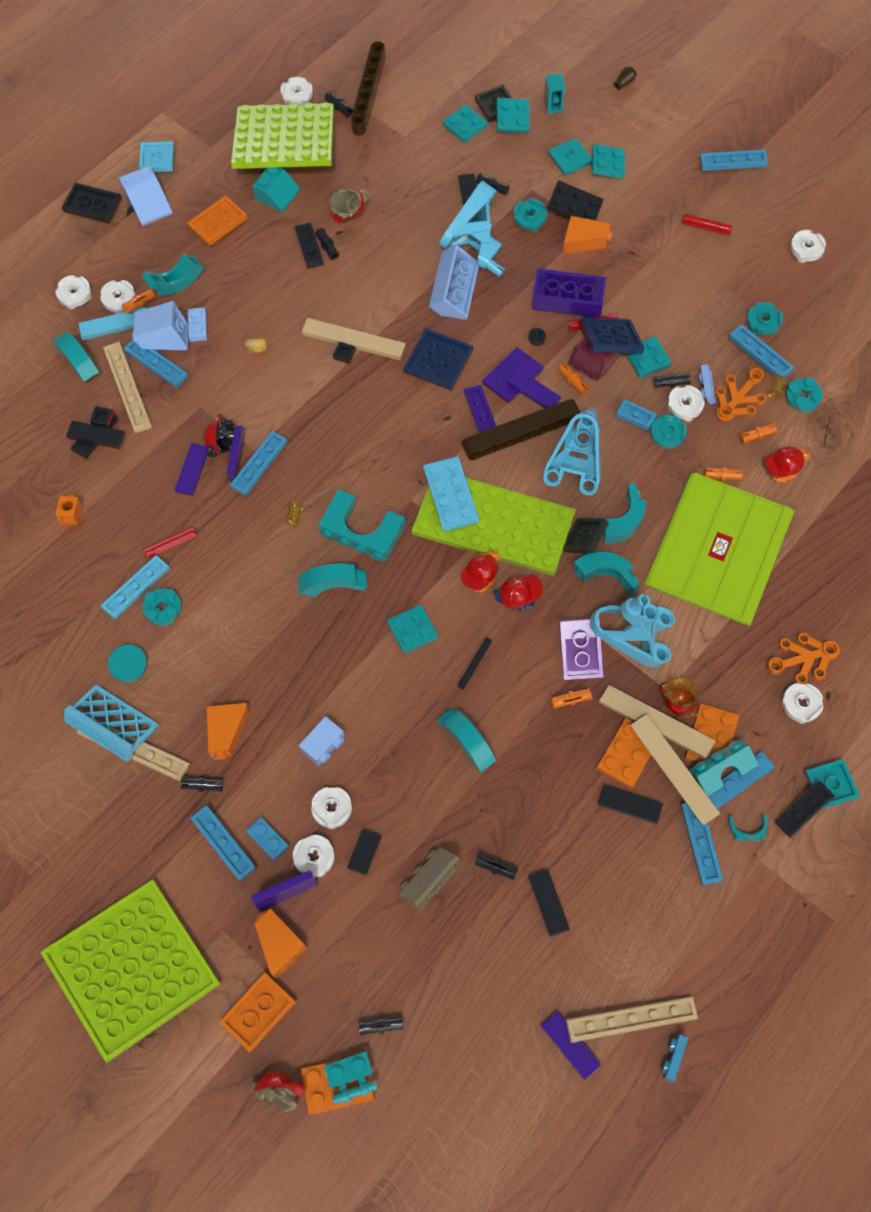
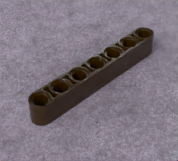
M380 41L373 42L370 46L351 116L352 132L357 136L364 135L367 131L385 63V45Z
M569 399L469 436L462 441L461 445L468 459L476 460L564 427L581 411L575 400Z

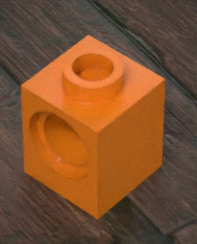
M74 495L60 496L55 516L60 524L78 525L83 505L79 498Z

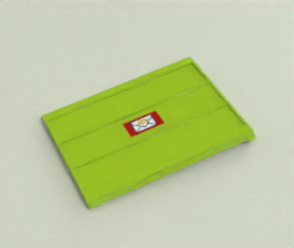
M691 473L644 585L750 626L794 510L698 473Z

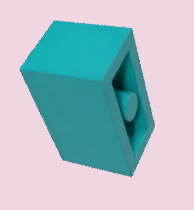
M562 73L546 75L544 103L547 114L563 112L565 84Z

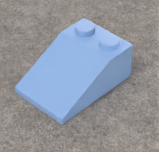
M150 165L119 177L123 191L142 226L173 214Z

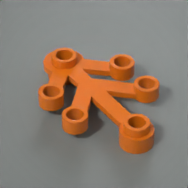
M754 368L749 372L748 381L739 392H737L735 384L736 377L734 375L726 376L724 383L730 392L731 401L729 404H727L725 397L726 389L721 386L716 388L715 397L718 398L720 404L716 415L719 420L728 422L734 416L745 415L748 418L755 416L756 408L752 405L746 408H734L740 404L755 403L758 406L764 405L766 396L762 393L755 396H745L753 385L759 384L762 381L764 373L761 369Z
M807 633L799 634L797 637L799 645L792 643L788 638H783L779 643L780 650H790L799 655L785 660L774 657L769 661L767 669L771 674L778 675L784 668L804 663L800 673L794 678L795 684H806L808 680L807 675L814 659L821 657L819 667L813 671L812 676L817 681L822 680L826 675L825 670L829 661L837 658L840 653L836 642L825 641L822 643L809 637ZM800 637H804L806 642L802 641ZM782 643H787L788 647H784ZM808 644L818 650L810 651L801 646ZM826 649H830L832 653H828ZM772 665H776L778 670L773 669ZM816 672H821L822 676H818ZM798 677H802L804 682H800Z

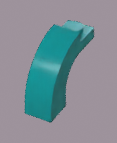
M183 254L178 263L168 272L158 274L145 271L142 278L147 282L146 285L149 288L155 289L161 296L178 293L192 284L200 275L204 266L195 256Z
M68 331L52 340L55 350L66 358L79 379L85 382L99 373L87 353Z
M628 484L626 495L629 511L620 518L606 519L609 524L603 534L604 544L625 541L633 536L641 526L646 509V499L640 500V491L637 490L636 484Z
M594 552L574 561L573 571L583 583L599 575H609L617 579L630 596H633L638 591L639 581L632 575L634 566L617 554Z
M336 563L322 565L309 569L297 577L299 594L316 597L321 592L331 588L344 587L361 591L368 588L366 571L355 569L354 564Z
M451 709L437 719L439 725L457 741L470 764L479 772H482L496 761L481 734L459 710L456 712L454 709Z

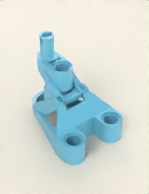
M481 181L443 235L439 246L446 250L455 244L458 246L469 244L478 251L477 265L484 270L487 268L500 278L505 268L492 259L500 250L502 244L490 236L492 225L489 214L491 208L489 203L497 190L486 182Z
M589 408L584 412L576 414L570 420L568 427L545 466L543 480L547 485L557 486L561 482L565 471L581 475L579 489L584 495L590 496L597 491L601 479L600 427L595 409ZM579 419L577 427L573 428L575 421ZM586 433L589 439L582 440L579 434ZM565 440L564 450L557 454L563 441ZM570 451L586 454L588 457L584 459L569 454ZM555 472L558 475V478H551L549 476V473ZM591 481L594 487L588 488L585 482Z
M641 594L637 598H630L624 601L621 606L609 605L602 607L591 615L590 626L594 634L640 664L650 668H657L667 663L671 658L669 648L664 644L655 642L656 632H661L674 624V615L666 608L651 604L648 595L644 596V594ZM600 613L622 614L631 625L624 628V631L603 630L598 623V617ZM625 641H642L641 649Z

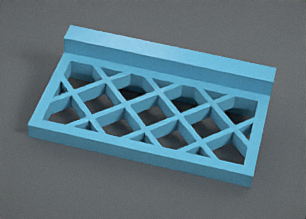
M95 685L75 705H69L64 709V721L126 762L133 757V752L158 728V723L98 685ZM98 693L103 696L104 700L92 701V696ZM116 704L119 706V710L107 711V705ZM104 705L105 711L93 712L92 706ZM90 706V712L82 713L78 710L81 707ZM131 714L135 720L123 721L122 715ZM120 715V721L109 722L108 716ZM105 716L106 722L97 723L94 721V717ZM138 724H147L150 728L139 731ZM135 725L136 731L124 732V726ZM121 726L122 732L113 733L109 730V727ZM137 736V741L133 745L125 741V737Z

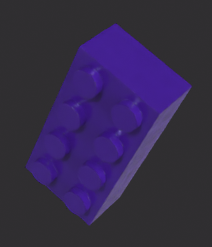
M537 268L532 309L589 317L601 316L606 277Z

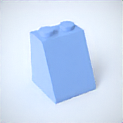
M174 301L135 312L132 337L141 349L188 350V322Z

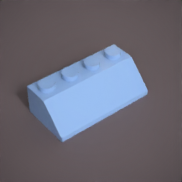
M457 244L441 253L429 307L441 316L467 319L479 266L477 261Z

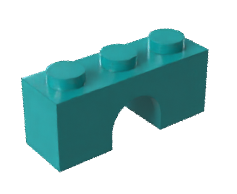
M740 739L731 742L722 751L713 753L707 760L698 762L689 771L705 794L709 796L724 787L721 773L726 767L732 766L742 776L759 764L750 746Z

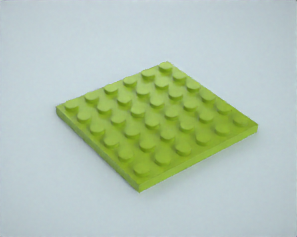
M333 103L238 106L231 159L232 169L332 166Z
M153 879L40 952L106 1063L220 986L217 978Z

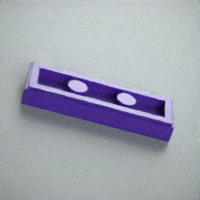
M516 368L506 383L543 408L555 405L561 399L560 395Z
M477 385L464 389V394L478 432L496 427L482 386Z
M236 426L234 429L227 468L230 482L236 478L239 471L245 437L242 426Z
M191 443L175 487L176 493L194 495L208 456L206 446Z
M558 1012L541 1026L583 1080L601 1066L582 1041L570 1043L566 1021Z

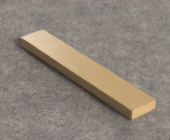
M307 318L301 331L303 336L338 344L340 341L356 346L357 350L400 361L406 348V343L310 318Z
M120 341L103 347L135 434L152 428Z
M608 685L599 700V703L634 722L647 714L664 738L705 760L716 742L712 738Z
M646 714L631 724L630 727L702 826L719 816V811L649 716Z
M109 727V730L113 733L121 732L113 727ZM80 731L76 732L78 735L95 742ZM125 737V741L131 745L137 741L134 737ZM145 742L133 752V757L131 758V760L178 782H181V777H185L191 766L190 763Z
M692 996L567 1019L566 1025L570 1043L697 1020L698 1015Z

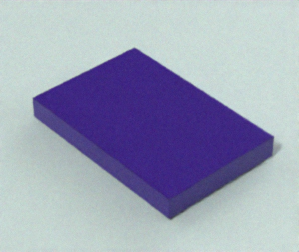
M516 347L482 380V384L509 404L520 393L506 384L516 368L535 379L544 370V366Z
M309 870L254 894L251 898L260 912L316 887L317 883L312 872Z

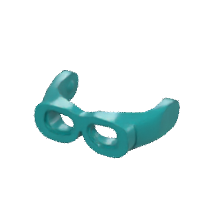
M762 814V830L752 835L742 833L736 829L733 817L728 816L729 828L735 837V841H747L750 839L760 841L766 839V814Z

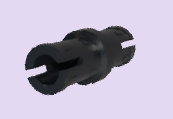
M328 91L330 94L326 93L325 100L333 103L335 110H339L347 118L350 117L353 108L348 106L343 98H339L332 91Z
M481 173L478 174L476 178L477 184L484 181L497 190V192L503 195L508 194L510 185L501 183L494 177L490 178Z
M318 229L315 235L321 243V248L326 251L329 259H337L339 252L334 246V241L329 238L325 229Z
M670 373L669 376H654V382L661 381L660 383H653L654 388L665 386L672 388L675 385L690 384L691 379L683 380V378H691L690 373L677 375Z
M182 776L180 788L182 790H199V792L204 790L222 792L223 779L205 778V776H200V778Z
M479 853L475 862V866L492 871L494 875L499 874L513 881L518 871L517 867L501 862V859L497 858L495 860Z
M402 1015L390 1018H382L381 1016L375 1020L358 1022L360 1036L373 1033L383 1035L384 1032L403 1030Z

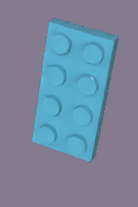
M459 456L423 465L443 532L479 523V517Z

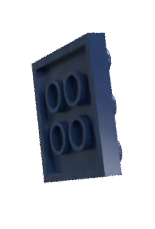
M581 317L580 325L592 352L643 354L644 346L631 319Z
M425 328L406 362L403 372L452 391L473 351V346Z

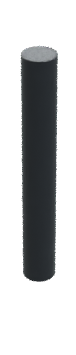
M485 638L459 681L458 688L464 690L492 643L489 638Z

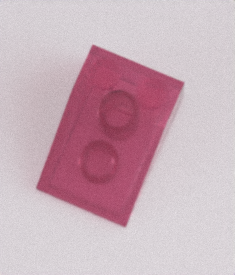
M584 338L574 346L568 364L575 370L585 373L589 378L598 381L607 373L621 353L592 352L587 339Z

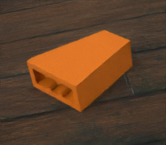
M571 216L564 240L563 253L568 254L606 248L607 241L611 242L612 238L611 224Z
M247 703L207 707L208 753L211 758L224 760L226 757L232 756L249 715Z
M269 909L268 911L264 910L256 918L257 922L254 924L269 971L276 979L307 947Z

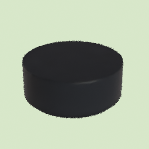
M533 328L529 331L528 341L532 345L540 346L545 342L546 333L543 329Z

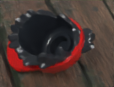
M220 413L217 414L216 421L207 425L204 431L203 440L208 449V457H214L215 454L229 451V447L232 445L235 429L232 419L224 420L223 415Z

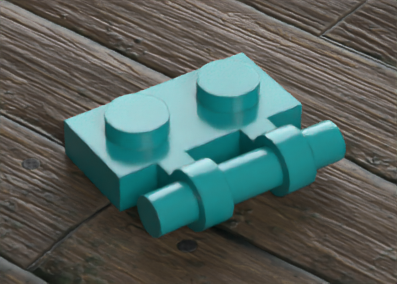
M366 1051L324 1066L330 1089L336 1087L340 1089V1093L332 1096L335 1105L341 1102L344 1104L351 1102L350 1099L360 1095L365 1097L370 1095L369 1092L377 1090L375 1080L366 1083L365 1077L373 1074ZM355 1080L359 1081L360 1086L347 1090V1083Z

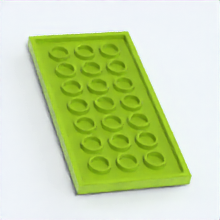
M466 478L479 517V523L443 532L428 487L412 529L413 535L477 554L493 551L494 553H499L501 561L555 576L576 509Z

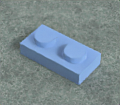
M205 308L188 309L190 342L207 340V315Z
M705 364L701 366L702 373H699L701 384H704V388H701L703 399H707L710 405L716 403L712 372L709 365Z

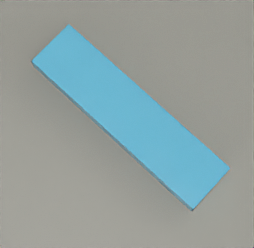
M147 308L135 309L129 314L123 312L78 323L82 340L133 329L135 312Z
M155 555L100 605L101 608L115 620L168 572L170 567Z

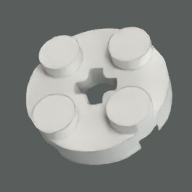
M292 77L288 79L289 82L282 84L281 96L285 105L310 103L309 100L313 96L312 84H309L305 78Z
M802 230L794 235L790 244V250L799 262L815 261L823 256L826 242L821 234L811 233L812 230Z
M70 275L59 281L56 296L61 304L67 306L68 309H74L91 300V287L84 277L79 278L75 277V275Z
M113 280L102 287L100 298L106 309L119 314L124 312L122 304L131 300L135 295V291L129 282L125 280L115 282ZM116 294H122L119 298H115Z
M693 386L676 387L669 395L667 409L674 416L685 421H691L699 416L703 410V395ZM686 400H688L689 405H684L681 401L685 402Z
M796 683L786 690L781 705L791 719L800 724H805L815 720L823 710V697L821 692L813 685ZM798 699H805L807 707L800 706Z
M338 787L323 788L315 794L312 800L311 809L315 821L329 829H335L345 824L353 810L349 795ZM329 803H330L331 805H333L334 803L337 804L336 807H335L336 810H335L334 812H333V811H330V812L327 811V810H328V806H327V805H328Z
M310 835V837L301 839L296 844L293 850L294 864L301 874L310 870L314 877H323L333 866L335 860L334 849L326 838L320 835ZM314 851H317L319 859L310 861L309 853L313 854Z

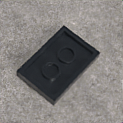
M558 180L546 209L569 219L571 216L596 221L604 199Z
M75 182L61 208L63 212L109 224L122 197L121 194Z

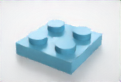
M173 141L141 143L139 169L150 165L153 172L173 171Z

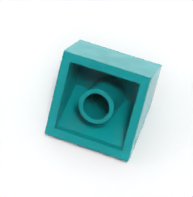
M280 167L267 168L252 185L255 200L282 213L301 190L290 175Z

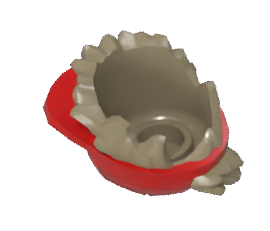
M341 189L337 193H333L330 199L331 203H329L332 218L337 223H342L360 215L364 209L365 202L369 198L367 191Z
M277 1071L265 1074L257 1082H251L252 1086L250 1088L258 1099L264 1100L267 1108L274 1103L284 1112L296 1110L298 1106L294 1097H301L306 1092L304 1086L291 1083L288 1075Z

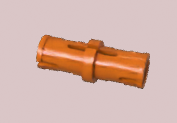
M147 289V291L140 295L136 294L131 300L123 303L122 309L126 314H129L137 308L144 307L145 303L155 298V294L151 289Z
M563 363L558 368V372L563 375L567 383L572 385L580 395L589 390V386L581 380L580 375L574 372L566 363Z
M770 423L761 427L756 426L750 431L739 433V441H742V445L754 440L760 441L763 437L776 434V425Z
M723 466L722 468H704V476L708 478L720 479V481H742L743 474L741 473H743V469H726Z
M587 687L551 696L550 700L552 707L556 709L592 700L590 688Z

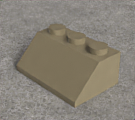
M442 847L437 851L434 849L426 858L428 860L426 864L418 866L413 873L414 877L410 882L405 881L399 889V898L418 915L459 868V858Z

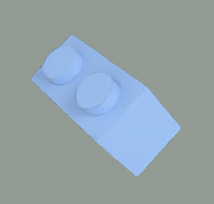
M325 716L300 743V751L319 766L330 758L331 752L335 748H339L345 740L344 731Z

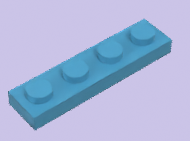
M766 150L702 153L699 157L702 171L767 167L768 165Z
M741 324L730 333L729 339L778 380H784L793 372L795 367L744 325Z
M134 340L124 348L126 354L176 389L188 378L187 372L155 350L141 349Z
M272 431L230 484L231 489L246 497L288 443L287 439Z
M763 751L755 756L759 764L757 767L742 776L736 771L732 772L722 779L724 787L708 796L717 810L775 768Z
M686 803L681 804L701 885L723 882L708 823L702 826Z
M207 805L191 817V820L239 882L256 870L253 863Z

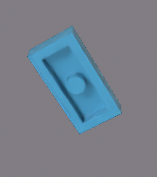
M625 399L616 412V417L646 431H649L657 416L656 413Z
M262 817L246 830L247 834L273 861H276L289 848V845Z
M678 1035L676 1039L672 1038L668 1050L672 1052L669 1061L665 1060L662 1067V1073H664L663 1080L670 1083L675 1081L688 1041L687 1037Z

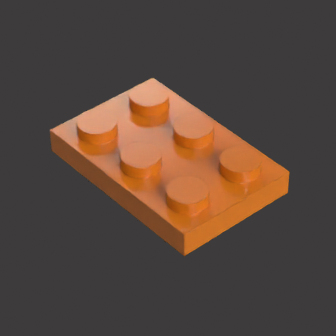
M225 195L190 220L187 225L189 229L210 247L247 220L248 217L242 209Z
M700 703L693 729L716 741L706 758L707 760L713 753L722 751L733 741L739 715ZM687 750L685 760L696 764L705 761L702 757Z
M625 718L596 769L632 789L651 754L630 727L634 722Z
M264 972L219 1023L249 1053H252L296 1002Z
M338 1061L301 1069L303 1084L306 1088L305 1096L308 1115L374 1101L373 1091L369 1092L370 1095L365 1097L360 1095L350 1099L351 1102L345 1104L341 1102L335 1105L332 1096L340 1093L339 1087L330 1089L324 1066ZM370 1075L365 1077L366 1083L371 1082ZM358 1080L346 1084L347 1090L360 1086Z

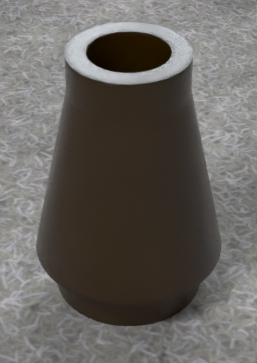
M631 66L623 68L618 78L613 82L617 90L635 80L637 73Z

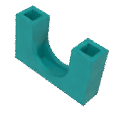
M338 489L318 524L321 536L326 539L336 540L342 546H350L358 553H366L377 561L382 560L386 562L406 527L405 517L388 510L376 531L367 535L355 534L346 526L350 515L356 507L355 496Z

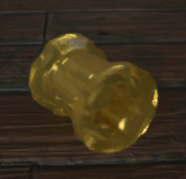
M266 337L254 340L247 338L249 354L257 351L267 353Z
M776 375L772 380L773 385L768 389L767 393L774 399H781L784 395L783 390L788 386L789 380L784 376Z
M297 502L288 503L289 510L284 518V522L291 526H299L301 523L300 515L304 511V506Z

